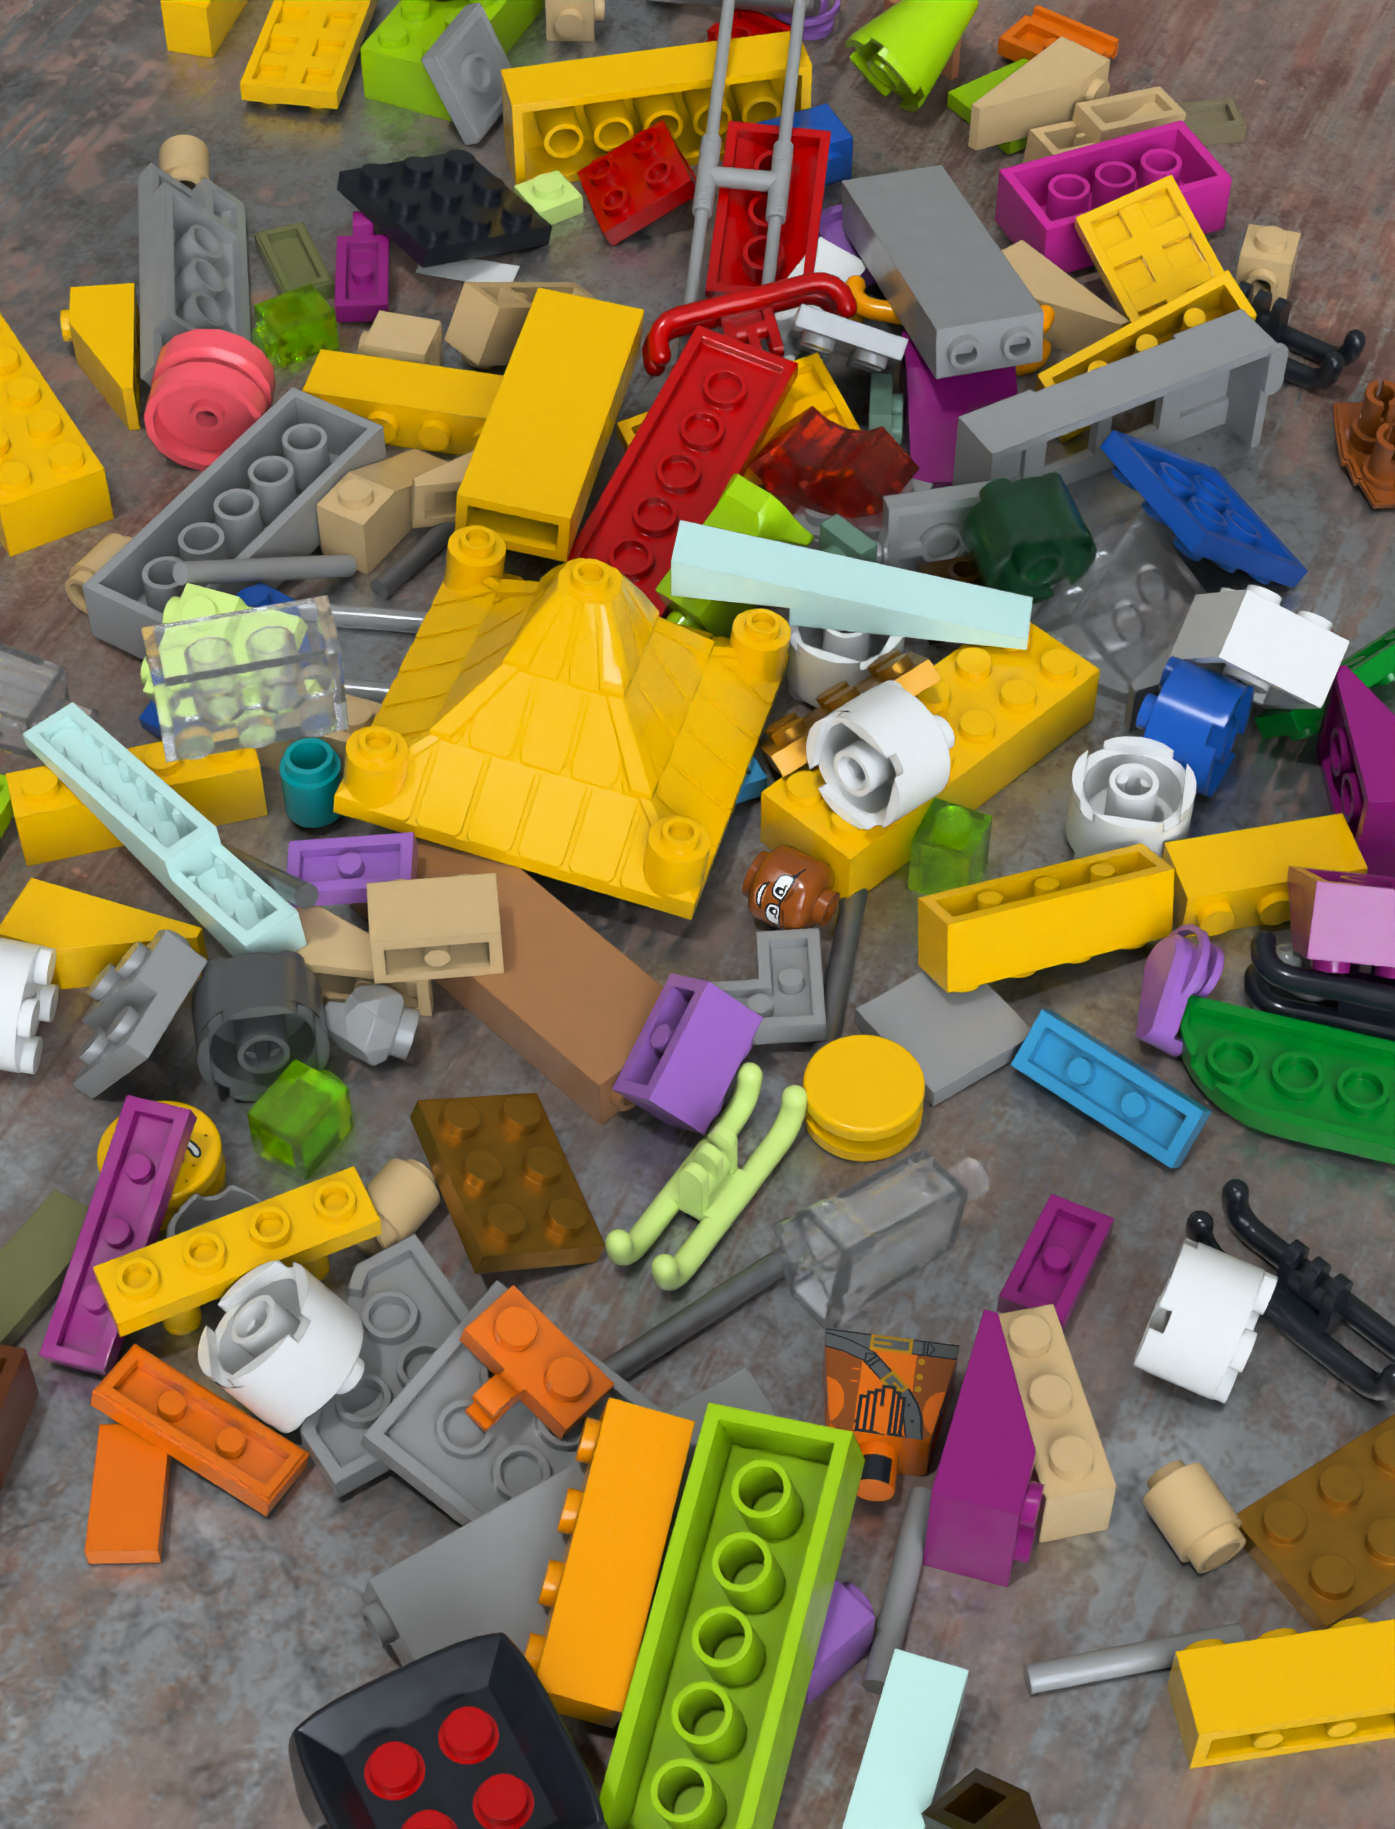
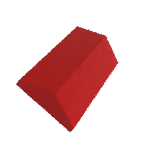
M729 121L722 167L771 171L773 146L778 140L780 126ZM792 127L791 142L794 145L786 221L781 225L775 281L787 279L804 256L803 274L814 273L831 131ZM719 188L705 297L712 298L761 285L768 223L765 219L768 192Z

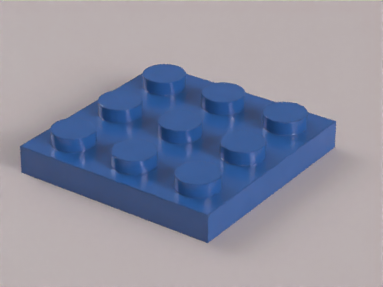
M1114 429L1100 446L1101 450L1115 465L1111 470L1113 475L1121 483L1141 494L1145 499L1141 504L1142 508L1153 519L1168 526L1175 533L1172 542L1187 557L1195 561H1200L1203 557L1208 558L1230 573H1235L1237 569L1245 571L1252 578L1265 585H1268L1270 581H1274L1294 588L1308 572L1216 468Z

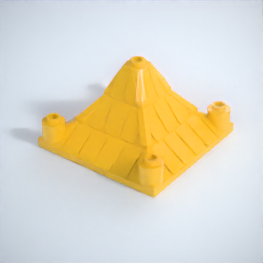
M481 525L467 526L454 531L448 540L444 580L416 634L413 644L410 646L399 668L396 678L393 680L382 702L379 712L376 714L371 726L363 727L353 732L347 739L344 777L334 795L333 812L401 833L414 832L415 837L692 920L787 670L789 660L788 647L791 638V629L788 622L771 610L763 608L750 609L738 614L734 619L730 638L716 637L709 632L670 622L659 617L657 608L637 586L617 568L611 567L602 561L584 558L573 559L554 567L541 577L540 582L525 581L519 576L504 572L507 546L504 538L496 531Z

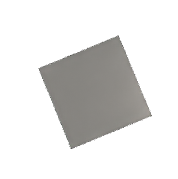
M480 2L466 5L421 58L465 145L479 143L503 113L501 69L512 68Z
M924 970L856 1008L854 1022L865 1035L889 1039L904 1047L914 1056L924 1075V1098L933 1107L1014 1060L1031 1029L988 983L982 984L970 992L947 993Z

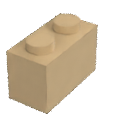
M496 873L460 874L449 877L412 880L396 879L387 882L366 883L369 942L375 984L504 974Z

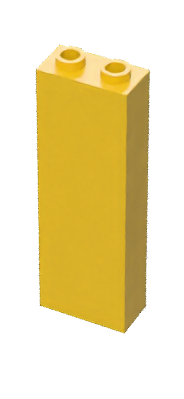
M538 287L457 492L455 531L472 525L485 526L496 531L504 538L507 550L567 562L640 354L644 309Z

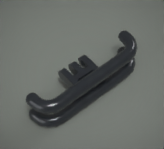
M1243 280L1238 284L1257 314L1255 322L1277 344L1283 343L1289 350L1322 364L1320 368H1312L1288 357L1284 380L1311 390L1326 389L1338 381L1344 366H1348L1359 359L1366 343V337L1361 330L1353 329L1347 332L1341 346L1331 345L1288 325L1291 301L1279 297L1270 311L1272 302L1271 292L1260 289L1252 303L1254 285Z
M1267 930L1255 933L1250 944L1252 964L1244 972V993L1253 1008L1259 1011L1395 1042V979L1375 975L1374 965H1371L1370 973L1359 971L1361 964L1351 963L1350 973H1343V976L1292 966L1284 963L1277 956V941L1273 933ZM1269 983L1290 992L1338 1001L1337 1008L1279 996L1271 990Z
M1240 1179L1227 1181L1222 1189L1221 1201L1222 1209L1229 1225L1236 1235L1250 1248L1278 1269L1276 1275L1278 1280L1264 1314L1261 1316L1358 1393L1379 1402L1395 1400V1364L1391 1363L1381 1373L1377 1372L1327 1334L1343 1320L1382 1352L1395 1360V1326L1351 1293L1353 1282L1342 1273L1332 1278L1329 1275L1331 1264L1322 1257L1318 1256L1310 1261L1308 1259L1310 1248L1296 1239L1289 1244L1264 1225L1256 1217L1249 1205V1188L1244 1181ZM1204 1210L1192 1212L1186 1222V1238L1226 1253L1214 1237L1213 1217Z

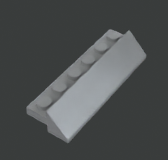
M150 163L138 175L140 378L152 387L151 381L160 350L175 335L194 329H221L242 336L251 342L245 203L206 177L191 190Z

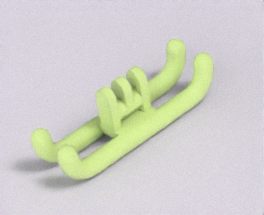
M747 1062L739 1066L736 1084L728 1104L629 1232L615 1229L608 1233L605 1240V1249L609 1260L617 1265L629 1266L641 1259L678 1211L681 1210L700 1220V1223L674 1257L665 1253L659 1254L654 1258L651 1265V1274L656 1286L660 1289L673 1291L686 1284L795 1141L806 1115L808 1101L806 1090L799 1085H790L784 1089L780 1109L772 1128L743 1167L739 1168L737 1167V1135L750 1118L757 1104L763 1081L762 1070L756 1063Z

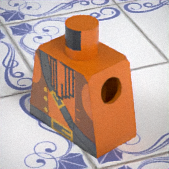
M826 1328L822 1373L825 1426L854 1433L865 1458L857 1492L858 1497L868 1501H886L895 1494L897 1474L911 1476L927 1474L954 1393L959 1345Z

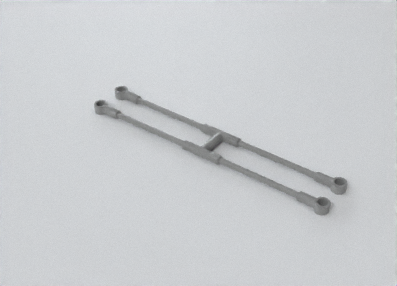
M723 0L706 134L701 138L692 206L695 221L684 304L698 301L708 218L713 213L716 187L768 192L765 216L768 223L761 285L775 282L781 225L786 221L794 153L791 136L805 12L811 0H791L793 14L779 136L773 146L771 171L719 166L722 142L719 136L736 1ZM691 335L679 338L677 360ZM760 340L762 350L767 351L766 340Z

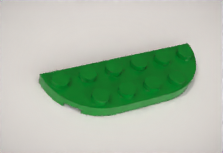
M1194 995L1188 998L1177 1032L1183 1043L1181 1056L1197 1086L1220 1109L1239 1120L1243 1125L1267 1134L1395 1165L1394 1041Z

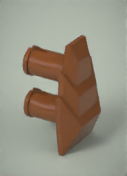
M1374 380L1368 384L1365 390L1364 402L1333 403L1332 413L1335 440L1340 466L1347 467L1353 486H1360L1373 509L1395 508V383L1383 380L1380 394L1376 396L1379 383L1378 380Z

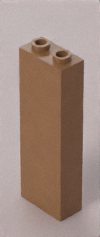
M415 837L418 844L417 879L496 873L504 974L433 980L600 1125L620 1110L627 1111L635 1106L634 1103L613 1091L612 1088L663 986L522 869ZM367 902L349 904L351 909L368 922Z

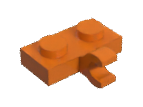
M514 1285L463 1330L459 1339L494 1374L492 1378L474 1393L471 1398L474 1402L465 1410V1413L484 1432L496 1424L520 1400L561 1440L609 1395L615 1385Z

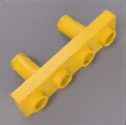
M352 1166L94 1266L93 1271L120 1337L162 1321L163 1327L168 1333L182 1336L195 1331L201 1324V1305L223 1297L240 1278L266 1262L279 1260L286 1267H293V1262H296L307 1269L319 1281L323 1280L330 1270L328 1255L382 1234L381 1220L355 1167Z

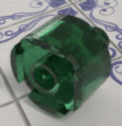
M1048 473L1043 476L1024 478L1014 482L1007 478H999L989 482L980 490L979 498L981 501L969 512L960 529L961 539L984 587L1033 597L1032 604L1055 596L1051 586L1059 583L1066 577L1071 585L1081 579L1092 566L1097 554V548L1092 539L1091 532L1062 476L1058 473Z

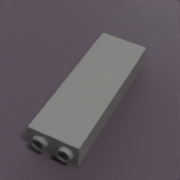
M942 165L842 180V228L936 379L1042 361L1044 311Z
M747 1366L664 1412L695 1421L651 1601L654 1600L708 1402L778 1416ZM576 1462L368 1579L363 1596L367 1605L360 1608V1613L376 1644L380 1648L390 1644L402 1666L451 1644L472 1637L498 1632L505 1633L524 1653L530 1632L540 1635L544 1633L550 1607L537 1604L542 1580L549 1559L560 1562L563 1560L569 1535L556 1531L558 1519L568 1487L581 1490L587 1464Z

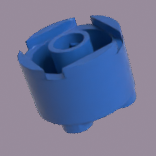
M1171 656L1160 679L1159 689L1161 691L1159 696L1151 693L1146 695L1136 719V727L1145 730L1144 736L1141 737L1161 742L1174 750L1173 759L1179 762L1185 770L1188 764L1194 772L1196 794L1211 797L1222 784L1236 753L1231 752L1237 733L1244 734L1252 708L1254 689L1252 686L1243 684L1241 680Z

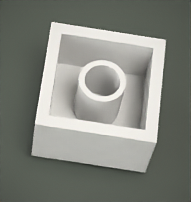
M1248 585L1246 590H1234L1223 587L1217 593L1195 595L1170 657L1181 658L1241 680L1243 684L1252 686L1254 689L1253 703L1267 710L1322 709L1350 641L1331 632L1332 623L1327 619L1307 611H1298L1295 614L1280 606L1282 598L1266 588L1256 585Z

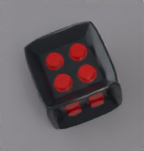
M502 1632L480 1635L451 1644L363 1684L314 1712L294 1729L289 1739L288 1753L297 1797L304 1816L313 1829H610L604 1819L600 1800L590 1774L547 1691L521 1650Z

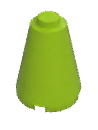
M901 0L852 33L845 41V48H855V51L849 58L860 74L880 94L887 97L893 91L903 98L898 105L906 111L916 112L926 101L979 7V1Z

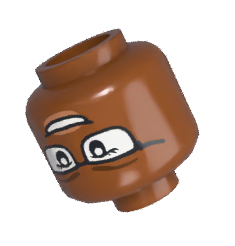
M790 845L778 846L770 853L766 851L760 852L748 869L742 886V894L748 898V909L751 915L777 930L813 928L816 924L824 927L834 915L840 899V893L832 890L834 873L830 865Z

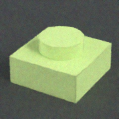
M558 170L541 174L534 179L513 186L514 193L524 202L530 204L551 225L583 213V196Z

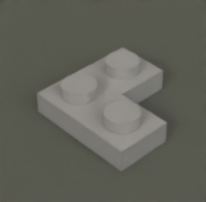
M819 928L756 932L759 979L711 983L763 1017L753 1037L752 1045L826 1041L827 1031Z

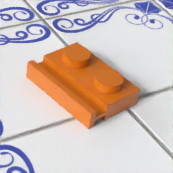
M1036 5L1033 8V15H1025L999 37L997 54L1015 62L1022 58L1030 61L1063 36L1106 58L1114 59L1117 56L1119 39L1040 5Z

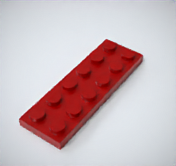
M697 325L573 544L567 561L577 558L596 559L617 568L647 596L659 611V617L666 619L670 611L655 589L671 569V559L680 520L703 525L717 505L731 476L734 473L742 477L744 476L797 378L798 363Z

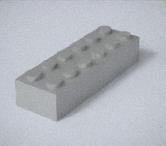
M292 387L82 586L92 635L144 660L151 650H160L167 633L163 627L165 606L173 596L181 597L186 586L178 585L174 581L173 567L177 562L309 556L321 544L316 504L349 471L387 459L383 426ZM284 580L259 582L276 589ZM259 582L200 584L197 586L236 596L242 589L254 586Z

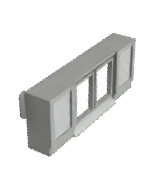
M1243 309L1174 334L1170 341L1037 392H1033L1030 389L959 416L953 486L996 480L1002 492L1001 511H1004L1113 468L1115 466L1114 463L1100 448L1111 433L1113 416L1155 399L1153 423L1127 433V435L1164 448L1225 423L1250 449L1259 446L1268 395L1276 393L1283 384L1289 349L1283 343L1277 344ZM1091 425L1088 449L1044 466L1047 441Z

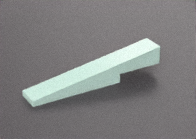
M682 520L679 523L671 559V596L790 608L789 625L1027 650L1033 597Z
M75 703L68 704L22 734L25 744L233 957L250 953L275 954L283 950L297 952L307 945L298 911L221 844L215 825Z
M899 1649L894 1650L842 1829H926L921 1813L935 1802L964 1702L969 1670Z

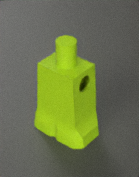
M735 473L731 476L714 510L703 523L705 526L808 548L815 540L814 536L793 517L777 498ZM671 569L655 589L670 611L666 620L709 632L716 637L729 638L733 621L737 615L756 606L755 604L671 596Z

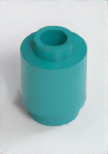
M303 738L290 744L279 765L287 816L294 823L309 828L323 827L335 822L341 814L333 812L334 795L343 779L341 761L338 754L327 742L318 738Z

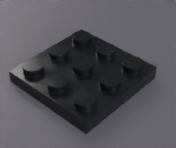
M452 149L448 150L445 154L427 157L410 156L403 161L386 164L369 163L363 165L362 168L339 172L337 190L422 268L549 244L552 225L540 216L530 204L524 202L510 190L500 178L494 176L471 153L465 150Z

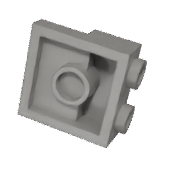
M160 930L146 946L137 941L125 953L117 966L112 963L108 964L91 984L87 994L94 1001L81 1021L92 1028L94 1032L78 1053L77 1058L83 1061L84 1065L72 1082L74 1087L89 1098H95L149 1058L208 960L191 948L183 936L171 930Z

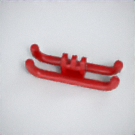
M815 272L676 306L661 313L653 322L642 347L643 365L645 371L650 376L658 377L662 375L666 368L665 365L671 360L669 341L692 335L697 325L710 330L718 328L720 334L762 349L760 340L765 339L770 353L784 357V346L774 313L798 308L801 304L814 305L823 311L850 319L857 313V302L850 287L839 277L826 272Z

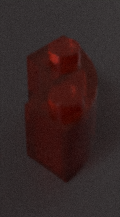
M814 406L809 407L782 425L748 465L762 480L765 488L773 495L786 497L805 508L830 516L839 514L843 518L850 519L867 517L882 512L883 496L900 494L920 469L883 426L869 431L848 429L826 418Z

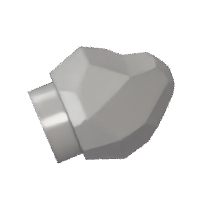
M385 984L356 987L345 1003L329 1001L324 1006L328 1036L340 1049L372 1066L387 1060L388 1055L403 1060L406 1059L415 1035L420 1010L404 1006L405 1001L401 994Z

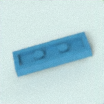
M1048 1009L1040 1011L1011 1063V1066L1170 1168H1180L1212 1112L1067 1019Z

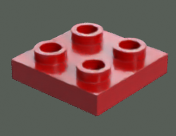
M664 120L659 121L648 129L640 131L632 139L604 156L594 159L588 166L577 172L600 228L612 247L694 198L696 176Z

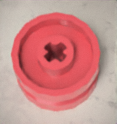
M194 329L175 335L161 348L155 364L151 381L152 387L144 412L147 435L162 454L177 464L204 471L271 408L276 387L273 366L263 351L242 336L221 329Z

